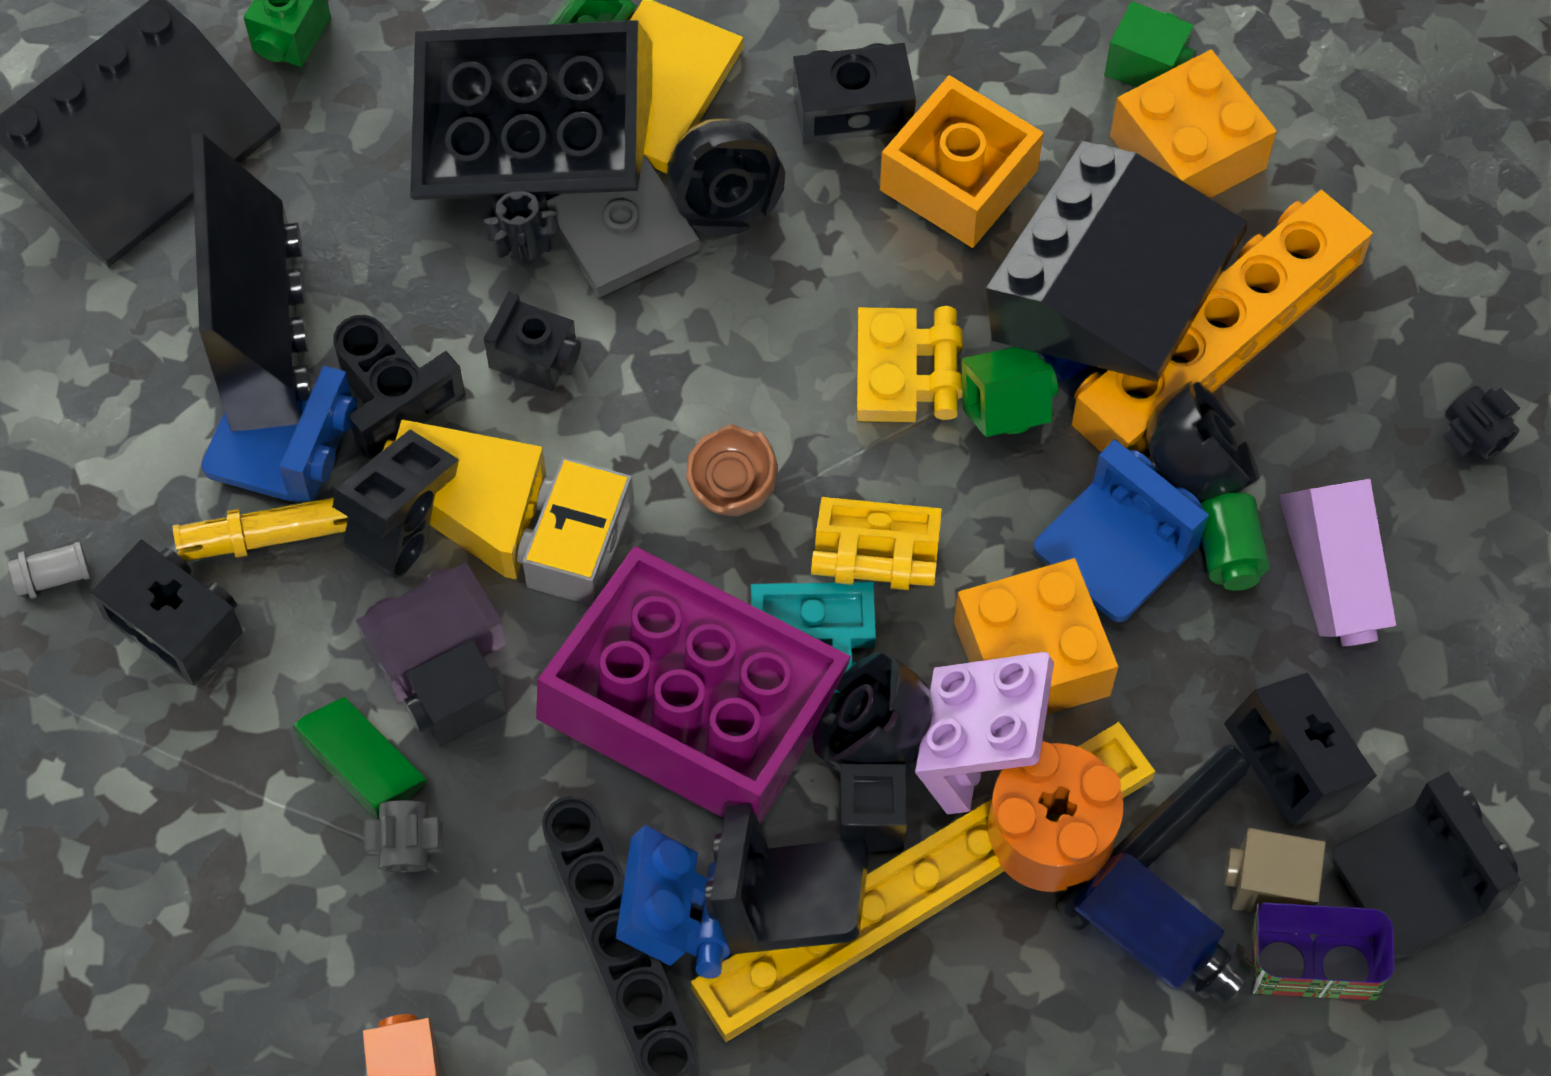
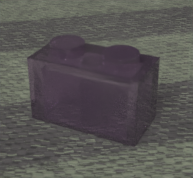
M466 562L453 569L443 568L434 571L423 579L419 587L398 598L388 597L376 602L366 611L364 616L356 620L363 645L397 703L411 696L406 672L473 639L483 657L506 645L501 618Z

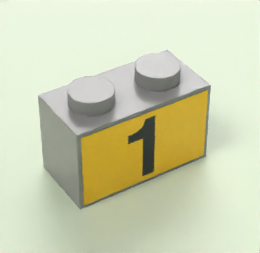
M562 457L555 477L546 476L540 488L537 510L541 511L535 529L526 528L520 540L517 562L523 564L527 588L590 606L593 604L604 587L634 505L632 476Z

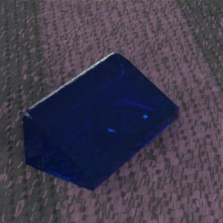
M1122 853L1109 858L1075 908L1078 913L1173 989L1180 987L1218 944L1225 932L1128 853Z

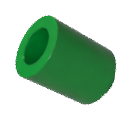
M1226 493L1205 500L1201 505L1209 516L1201 540L1209 579L1231 591L1245 590L1257 585L1260 582V577L1269 571L1270 564L1256 499L1246 493Z

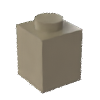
M1248 828L1240 849L1230 847L1227 855L1223 885L1234 887L1231 909L1256 914L1257 905L1259 904L1260 911L1262 903L1317 906L1326 842Z

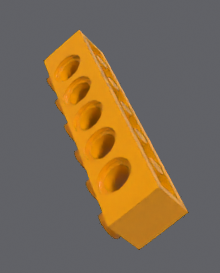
M1322 189L1304 204L1301 201L1294 202L1281 215L1273 231L1266 237L1258 234L1250 239L1238 254L1237 261L1226 271H1222L1173 355L1183 357L1188 363H1176L1170 360L1158 382L1110 370L1103 375L1099 372L1093 373L1079 386L1074 395L1076 404L1072 426L1100 452L1115 439L1129 451L1136 450L1143 454L1148 449L1145 438L1147 421L1158 404L1190 381L1193 384L1196 382L1203 384L1211 393L1216 391L1363 263L1373 232ZM1291 254H1299L1307 259H1299ZM1258 287L1264 289L1268 293H1258L1250 288ZM1218 321L1227 325L1228 328H1218L1209 322ZM1140 391L1147 395L1148 398H1133L1126 392Z

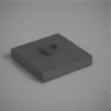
M643 155L638 191L560 194L546 201L548 210L555 211L559 236L598 298L700 250L699 238L689 225L687 219L680 215L672 196L645 155Z

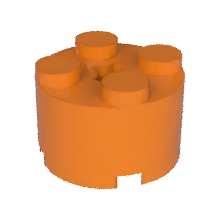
M1043 741L1040 759L1037 764L1003 769L994 786L987 822V833L993 850L999 858V864L1004 871L1020 884L1044 892L1067 890L1068 886L1079 884L1085 880L1089 881L1097 876L1109 861L1123 817V797L1117 773L1089 751L1069 744ZM1051 813L1060 815L1058 822L1050 821L1046 817Z

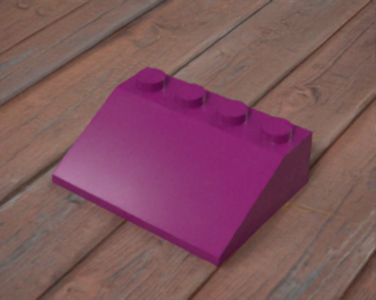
M634 546L538 678L536 719L722 818H725L727 806L751 803L760 825L786 785L850 663L851 656Z

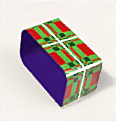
M1262 903L1259 911L1258 904L1252 929L1253 994L1376 1001L1394 971L1393 925L1390 918L1384 912L1377 909ZM1310 934L1320 935L1314 941L1310 938ZM1275 942H1284L1294 946L1303 957L1304 971L1300 978L1270 975L1260 964L1259 956L1261 951L1267 945ZM1338 946H1350L1359 950L1365 956L1369 966L1366 981L1328 980L1323 970V961L1326 954Z

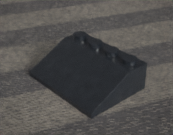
M149 0L0 114V168L109 268L194 200L191 135H206L236 162L240 163L281 129L277 120L189 19L167 0Z
M638 20L415 31L410 197L413 200L503 197L513 191H526L533 195L638 191L652 99L653 42Z
M191 135L199 332L230 430L234 432L296 425L302 415L301 401H308L312 392L308 366H299V353L309 351L304 316L296 317V305L306 303L301 269L293 270V258L302 257L303 255L298 222L288 223L283 201L206 135Z
M1082 141L986 287L991 339L994 342L1158 382L1247 231V221L1136 152Z

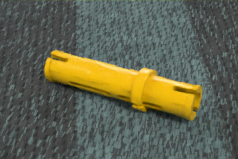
M334 497L244 514L240 513L239 508L227 510V517L184 525H173V534L176 550L179 551L177 554L185 562L234 553L236 558L248 556V550L345 532L348 516L332 507Z

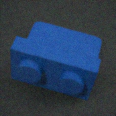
M323 365L308 401H301L302 415L296 425L231 432L224 412L202 460V469L205 476L211 480L298 504L315 501L322 483H325L332 473L336 450L344 432H347L351 427L348 415L357 409V400L351 395L346 371Z
M1114 439L1098 456L1093 483L1035 539L1033 553L1046 566L1075 558L1094 606L1111 620L1124 622L1199 547L1209 514L1203 510L1201 503L1191 492L1184 488H1175L1156 473L1154 465L1146 456L1136 450L1129 451Z

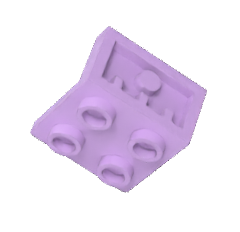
M1047 652L934 668L930 687L934 708L931 724L920 743L915 773L946 814L970 812L974 785L979 783L981 772L1032 766L1039 762L1054 661Z

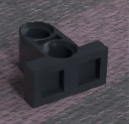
M353 315L344 319L337 326L333 335V343L340 369L346 371L349 386L364 403L363 406L350 413L348 418L355 443L369 460L383 451L387 440H396L401 420L424 424L466 396L461 368L447 351L419 368L385 326L375 317ZM362 349H373L371 353L364 356L354 355ZM396 389L408 390L399 397L386 396Z
M408 430L335 489L332 507L348 516L344 537L346 548L394 578H400L405 575L417 561L423 550L435 494L455 478L459 459L414 431Z

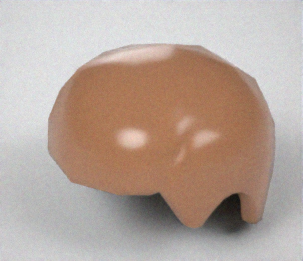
M729 424L720 428L717 432H711L702 437L689 453L686 480L696 501L701 506L719 515L739 517L758 510L773 493L778 474V464L772 446L761 431L753 432L737 425Z

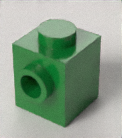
M253 0L243 18L253 51H256L260 56L272 62L284 61L303 67L329 22L331 14L327 0Z
M1131 1L1110 41L1104 75L1130 86L1138 87L1195 58L1197 50L1189 47L1194 24L1180 20L1172 13L1159 12Z
M1010 347L961 358L963 411L985 437L1002 433L1018 434L1027 431L1032 426L1052 422V398H1055L1058 393L1057 378L1053 367L1049 363H1045L1036 352L1018 347Z

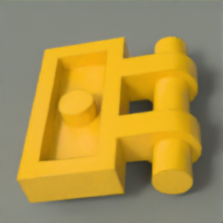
M950 306L936 308L934 310V326L930 329H917V308L858 307L857 421L916 422L917 402H934V416L937 419L951 420L957 417L958 400L962 398V374L958 372L957 354L963 349V330L957 326V310ZM917 356H934V372L932 374L917 375Z
M821 497L811 575L835 577V583L854 585V579L891 582L890 589L909 590L910 584L934 587L942 508Z

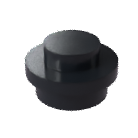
M1236 941L1228 944L1225 948L1218 943L1213 945L1202 956L1193 971V974L1199 978L1195 992L1203 999L1211 996L1220 1004L1227 1002L1245 983L1253 969V963L1244 957L1245 948Z

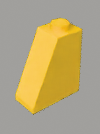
M401 420L396 440L408 430H412L459 459L455 478L435 494L429 525L502 576L517 580L521 563L517 562L520 540L525 529L532 528L540 488L547 475L542 446ZM387 440L383 450L395 441Z

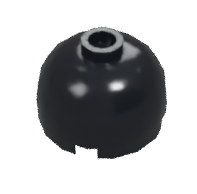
M723 117L708 119L691 127L677 141L668 161L667 184L680 215L687 219L692 228L701 233L721 236L740 233L750 228L744 220L755 217L760 211L766 217L775 208L784 191L785 169L773 144L763 133L747 122Z
M1190 381L1171 393L1155 407L1147 421L1145 438L1150 454L1148 459L1154 465L1156 473L1175 488L1180 487L1188 490L1202 503L1205 500L1222 494L1238 493L1259 479L1258 467L1246 441L1239 446L1237 445L1235 437L1230 430L1236 424L1217 398L1203 384L1199 382L1193 384Z
M873 653L856 662L844 673L836 688L837 691L842 693L836 701L832 711L828 708L825 709L813 731L814 752L840 773L841 764H906V771L917 764L920 743L931 724L934 706L928 685L908 666L893 656L890 659L883 653Z

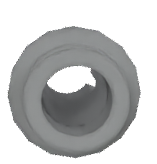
M80 541L74 542V544L30 556H26L25 551L18 552V559L7 561L17 597L29 594L30 598L34 599L38 597L37 591L80 579H90L87 561Z

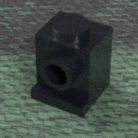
M509 291L484 337L490 369L550 391L554 390L562 372L569 374L573 370L581 349V341L576 339L573 320L521 302L519 295Z

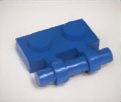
M644 825L630 840L616 939L669 966L687 952L697 957L695 971L698 975L704 978H716L721 974L723 959L727 958L730 954L729 946L718 920H711L709 918L705 905V885L707 881L714 879L716 864L712 862L708 866L707 878L696 873L698 852ZM691 906L702 911L701 923L690 918Z

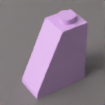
M1371 479L1279 495L1281 509L1319 635L1325 637L1340 636L1342 647L1378 641L1377 629L1397 625Z

